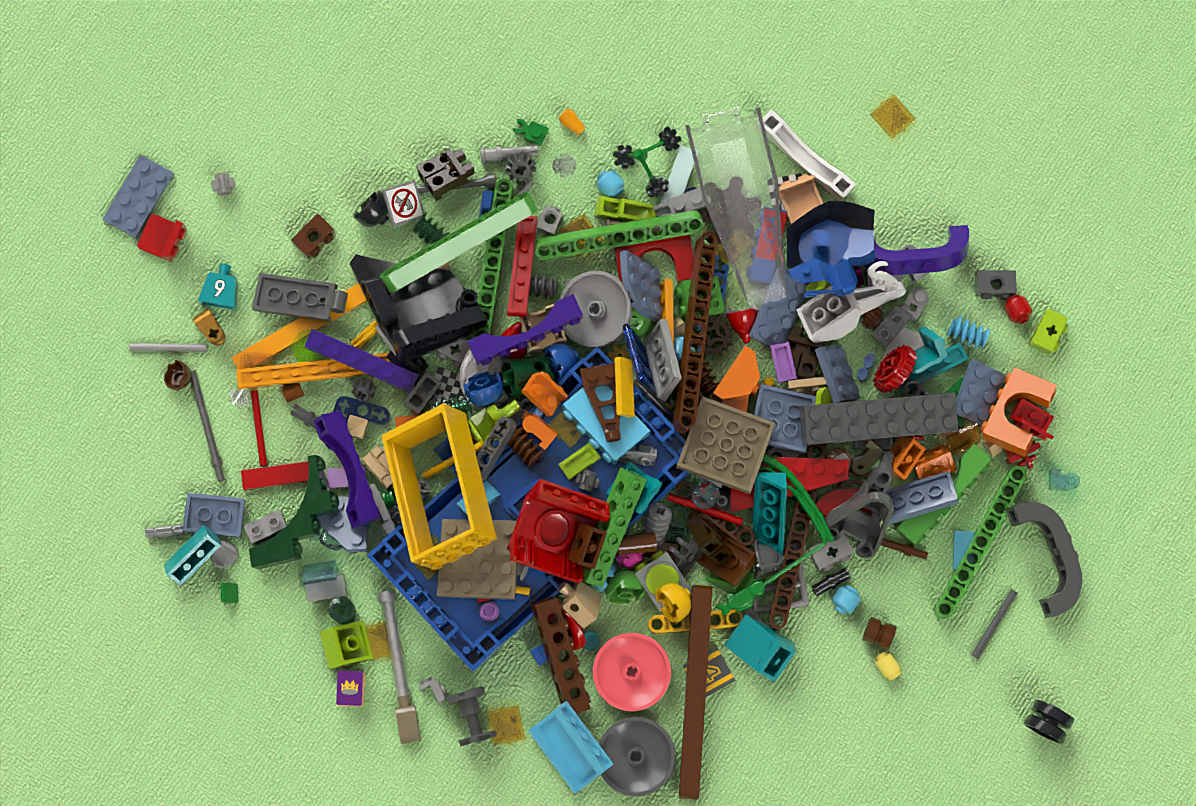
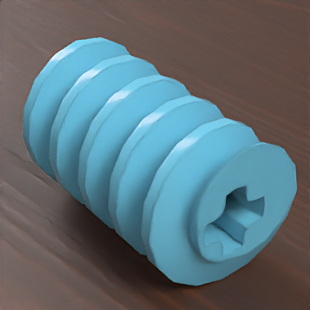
M959 316L957 319L954 317L946 336L954 333V340L961 336V343L967 339V346L974 342V349H977L980 345L983 349L989 337L990 329L988 328L983 332L982 325L976 329V322L969 326V319L962 322V316Z

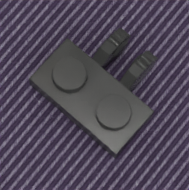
M680 537L676 539L677 543L684 547L680 553L675 547L671 546L668 549L676 556L673 562L683 577L687 575L703 552L699 549L694 537L688 543Z

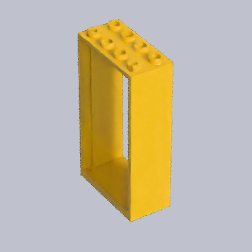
M443 403L381 435L411 562L437 570L442 568V565L457 561L458 557L471 554L475 549L488 546L491 541L497 539L465 412ZM447 430L471 529L433 547L410 448Z

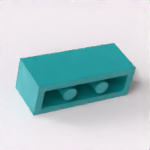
M203 525L164 564L166 575L181 586L221 546L218 535L206 525Z

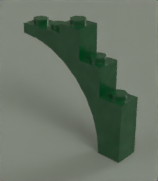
M318 455L308 456L309 475L307 489L303 501L290 523L272 539L261 545L249 548L252 568L263 569L301 560L303 549L299 540L320 536L321 523L317 517L339 512L338 496L335 492L327 491L329 482L325 477L324 470L326 465L322 457Z

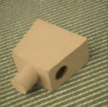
M563 582L559 586L558 591L564 595L563 609L582 628L587 627L597 619L602 599L600 593L583 582L580 584L574 583L572 586Z

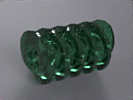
M424 213L418 219L413 229L414 234L419 233L418 237L420 239L425 238L424 242L426 244H433L450 234V232L443 234L444 227L437 229L438 222L432 225V217L426 220L427 213Z
M465 392L463 398L458 393L456 394V400L449 395L448 401H446L442 396L440 403L434 398L433 404H431L432 409L444 403L465 412L466 417L468 411L473 416L471 402Z
M338 597L330 602L328 612L331 618L339 624H348L355 618L356 608L347 598ZM341 607L345 608L343 615L339 613Z

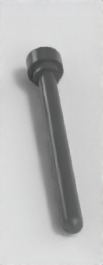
M495 173L487 174L482 179L468 180L467 184L461 185L456 189L479 186L494 189L496 186ZM425 185L417 186L418 193L429 192Z

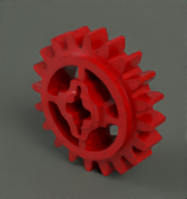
M903 344L902 347L898 346L897 349H893L892 352L887 354L874 374L876 376L873 379L875 388L886 394L888 391L892 392L894 388L897 389L898 386L903 384L916 364L914 362L917 359L915 356L916 352L908 345L905 346Z

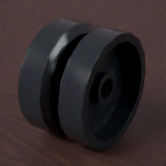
M1035 700L1031 709L1038 716L1028 715L1024 725L1053 742L1063 744L1067 735L1061 728L1070 729L1075 719L1056 706L1041 700Z

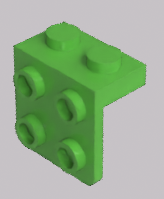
M713 276L709 315L722 314L725 311L719 281L716 276ZM691 279L681 281L674 289V295L678 299L679 304L678 314L684 323H686ZM697 293L698 297L703 299L702 295ZM695 310L696 315L701 317L700 313Z

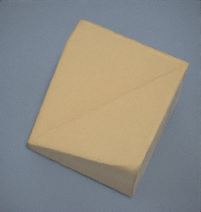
M350 415L347 423L350 435L364 440L369 421Z

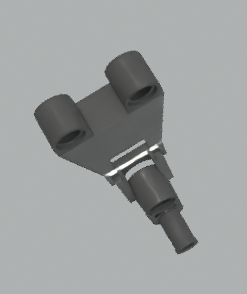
M883 452L880 464L871 472L867 481L863 482L858 492H855L849 500L831 510L825 517L834 541L839 540L844 533L857 540L855 552L861 558H871L878 551L893 513L894 502L886 492L894 472L892 467L894 455L891 452ZM864 507L872 511L871 515L860 510V508ZM879 516L884 517V521L881 525V528Z

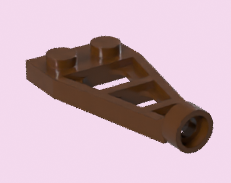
M615 363L580 369L583 390L602 427L606 442L611 443L621 440L619 431L620 416L617 415ZM610 385L613 388L612 398L607 401H600L595 393V388ZM613 406L614 418L605 420L601 407Z

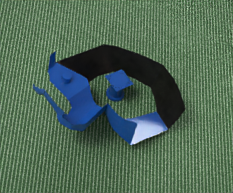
M827 201L811 209L787 228L786 267L793 281L800 283L828 281L833 287L831 290L807 291L803 294L804 297H816L818 294L845 296L854 292L858 279L852 265L863 266L874 263L876 251L874 249L875 210L846 201Z

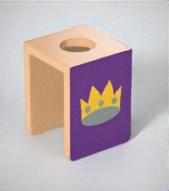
M338 671L336 704L339 706L363 707L365 672Z

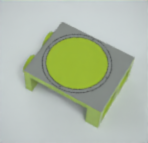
M660 550L651 556L652 560L649 562L643 561L637 565L634 574L659 612H662L660 608H663L661 601H656L655 590L669 583H676L684 589L687 588L690 592H692V589L666 551L662 552Z

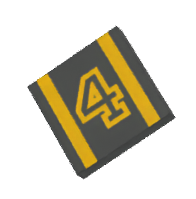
M717 647L708 652L706 697L736 681ZM686 663V664L683 665V668L685 669V671H686V673H687V663Z

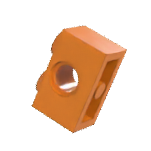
M901 436L890 450L894 455L892 462L894 469L893 477L906 480L926 450L914 438Z

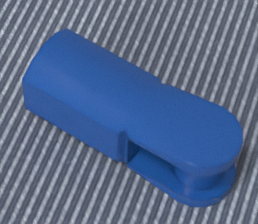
M482 192L479 217L482 216L483 212H490L492 210L494 192Z

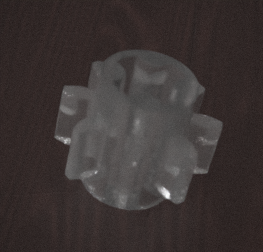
M568 153L556 156V159L553 161L555 174H560V177H568L573 174L576 169V162L573 157H569Z
M232 387L227 394L231 397L228 402L239 409L243 405L248 407L252 401L249 397L251 392L246 389L238 390V387L237 389Z

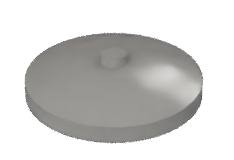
M588 271L572 279L563 290L560 300L574 294L583 313V319H580L581 322L575 326H570L569 324L563 327L564 332L574 342L591 348H596L597 346L599 348L605 347L617 341L628 329L633 315L632 299L629 293L625 291L623 282L616 276L604 271Z

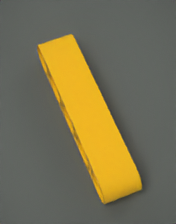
M731 609L726 616H722V610L711 611V616L717 615L720 618V623L718 625L710 623V630L736 628L742 620L743 614L741 612L736 613V609ZM690 613L681 620L682 624L679 628H673L665 615L653 616L648 622V629L653 634L689 632ZM730 614H737L739 622L736 624L729 621ZM660 620L662 628L659 630L653 629L651 626L652 621Z

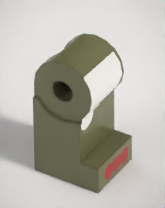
M867 439L864 442L866 449L851 461L852 469L858 475L865 474L885 452L873 439Z

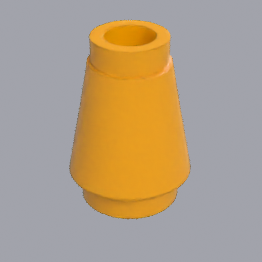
M569 108L558 118L561 121L560 124L577 135L586 128L576 113Z

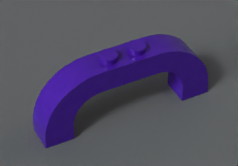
M968 225L949 226L948 243L935 248L893 251L880 247L874 238V249H876L874 263L880 261L888 263L887 266H880L875 271H883L890 275L941 272L952 269L959 265L968 254ZM874 263L863 266L869 269V267Z

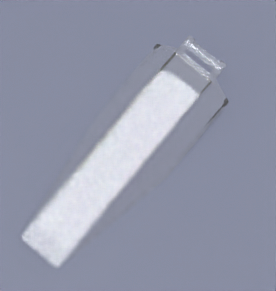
M738 105L732 106L731 109L711 114L703 113L701 117L704 128H691L689 125H686V133L703 201L747 304L750 307L786 298L778 180L761 110L756 108L754 113L744 118L740 116ZM730 116L735 117L733 121L713 126L709 124V121Z

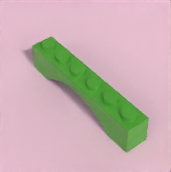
M975 444L959 459L957 477L954 483L958 501L965 494L962 491L967 486L971 488L977 481L975 477L978 473L981 472L983 474L990 467L988 462L991 458ZM946 507L906 519L895 531L911 545L915 543L919 545L925 539L926 535L924 533L928 528L932 531L939 523L938 517L941 514L945 516L952 507Z

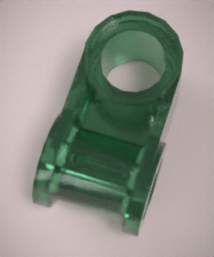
M676 506L671 510L672 518L667 531V542L669 543L670 541H676L678 537L682 538L685 542L687 540L686 523L688 513L684 507ZM676 510H681L684 513L682 520L678 521L673 517V513Z

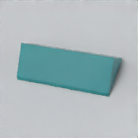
M758 472L755 479L752 532L754 533L755 540L759 539L762 545L771 546L777 553L783 554L787 498L786 473Z

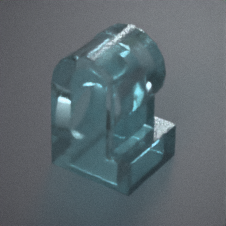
M1054 468L1049 471V490L1071 491L1080 484V478L1076 473L1071 472L1064 475L1061 474V469Z

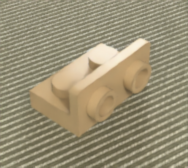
M825 377L791 380L787 384V390L816 396L817 391L821 387H827Z

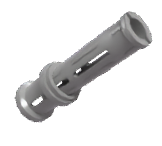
M537 145L509 148L496 146V148L487 149L480 147L482 164L488 161L501 162L503 161L502 159H507L508 156L514 158L513 152H516L519 156L521 151H524V156L530 154L531 157H538Z

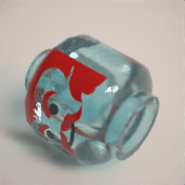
M702 481L692 493L693 503L698 508L704 510L712 508L720 497L719 488L710 481Z

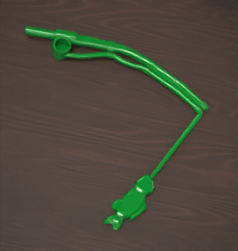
M764 454L762 462L769 467L760 466L759 470L776 473L773 470L776 469L781 473H786V477L796 487L795 490L787 484V489L792 492L811 518L821 537L822 543L765 582L764 580H757L737 593L727 594L726 599L728 602L715 606V608L722 610V616H726L731 609H736L737 613L752 607L755 597H760L765 593L767 584L825 547L827 541H834V537L828 528L822 512L819 511L807 493L806 488L785 465L767 454Z

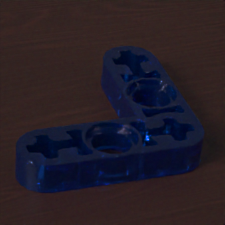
M347 396L338 398L333 412L342 411L340 403H344L346 400L348 405H350L349 408L346 407L344 410V414H348L347 417L343 416L346 419V423H348L350 415L366 419L378 425H384L390 420V413L385 407ZM362 405L368 407V413L364 416L358 414V408ZM372 408H375L374 413L380 414L381 411H384V415L387 416L382 418L381 421L375 415H372V419L369 418L372 414ZM325 444L326 447L332 451V449L327 444Z

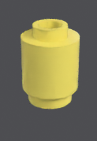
M883 651L875 657L877 659L874 662L884 678H887L889 681L902 673L900 665L891 652L886 653Z

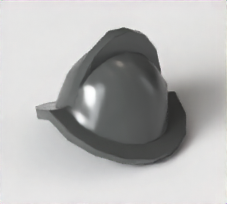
M756 539L754 541L757 561L754 568V578L758 579L762 573L780 571V565L784 563L785 558L782 554L777 553L773 547L762 545L759 539Z

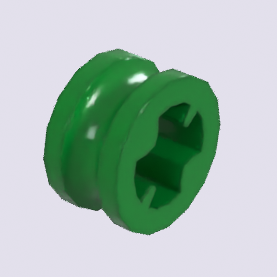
M389 489L388 492L382 491L386 508L389 505L395 506L392 490Z

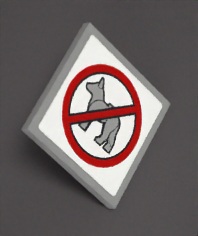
M415 180L382 190L392 227L425 217Z

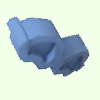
M868 354L864 357L865 367L857 371L859 381L866 380L869 369L872 368L875 362V354Z

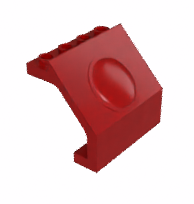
M539 479L525 497L506 550L510 551V561L580 584L583 580V566L567 560L579 524L581 522L595 527L599 520L606 522L610 518L609 503Z

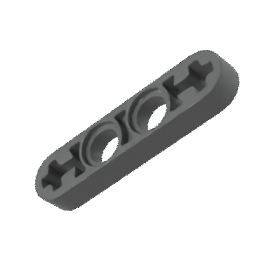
M501 417L496 422L476 456L483 483L486 481L516 429L515 421L511 418ZM495 438H498L499 445L494 448L493 441ZM486 454H488L490 459L489 462L485 465L483 462V458Z

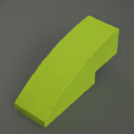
M600 196L596 199L594 217L631 222L656 217V211L653 209L655 205L624 198L615 199Z

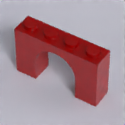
M690 234L614 248L618 277L621 281L620 252L625 250L639 258L650 251L664 252L674 263L677 284L683 280L691 279L693 252Z

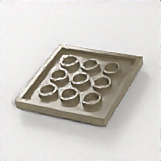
M702 396L697 409L696 423L689 431L676 468L750 494L775 423Z
M442 519L441 543L471 529L469 520ZM492 520L497 537L496 540L491 541L488 546L475 549L471 554L458 557L457 561L442 565L443 567L438 572L437 597L516 600L518 563L510 561V551L506 549L517 521Z

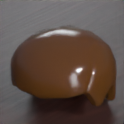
M175 360V363L167 365L164 382L170 389L176 391L184 389L191 381V370L185 363Z

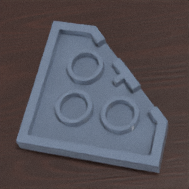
M349 496L338 497L339 512L317 517L320 520L321 528L333 540H336L347 553L367 552V525L352 528L346 513Z

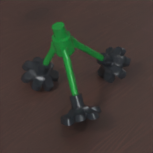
M667 126L664 128V132L661 131L659 133L660 141L648 148H639L632 152L630 145H626L625 148L623 145H619L617 147L618 151L613 152V157L617 158L614 164L616 166L622 164V169H627L629 165L633 166L635 164L633 158L640 161L649 176L650 185L645 188L648 196H660L661 191H668L669 188L666 185L669 184V181L666 178H656V176H653L646 163L647 153L659 146H665L666 151L679 149L678 142H681V137L675 136L677 131L675 129L670 130V127Z

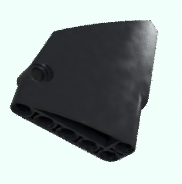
M355 254L350 262L353 273L379 327L384 328L400 362L423 356L450 345L483 328L488 323L477 302V293L474 290L465 289L450 270L435 269L403 288L390 293L380 278V274L397 263Z

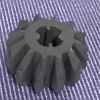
M521 151L519 156L516 152H513L514 158L508 156V162L504 163V167L507 168L505 174L510 175L509 180L511 181L516 178V183L519 184L520 179H523L524 183H526L527 177L532 179V172H536V167H534L536 162L535 160H530V154L524 156V151ZM521 165L523 169L519 170V167L517 168V166Z

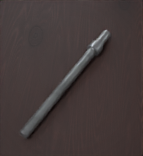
M192 370L191 384L212 458L210 459L211 466L215 469L218 482L224 481L222 458L219 457L196 370Z

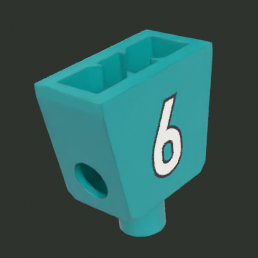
M220 264L218 273H208L198 299L200 304L237 310L238 280L234 276H229L231 271L230 265Z

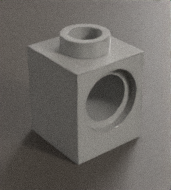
M545 206L536 230L548 236L556 235L563 218L561 210L554 206H550V208ZM547 217H554L556 221L553 224H547L545 219Z

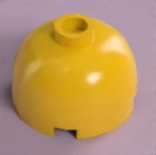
M669 583L655 590L656 601H661L663 608L660 609L670 622L676 621L678 623L688 616L692 605V595L687 588L684 589L676 583Z

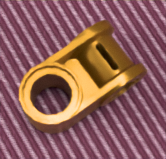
M208 308L192 319L211 344L219 346L225 342L226 335ZM215 332L217 333V336H218V338H216V339L214 338V335H213Z

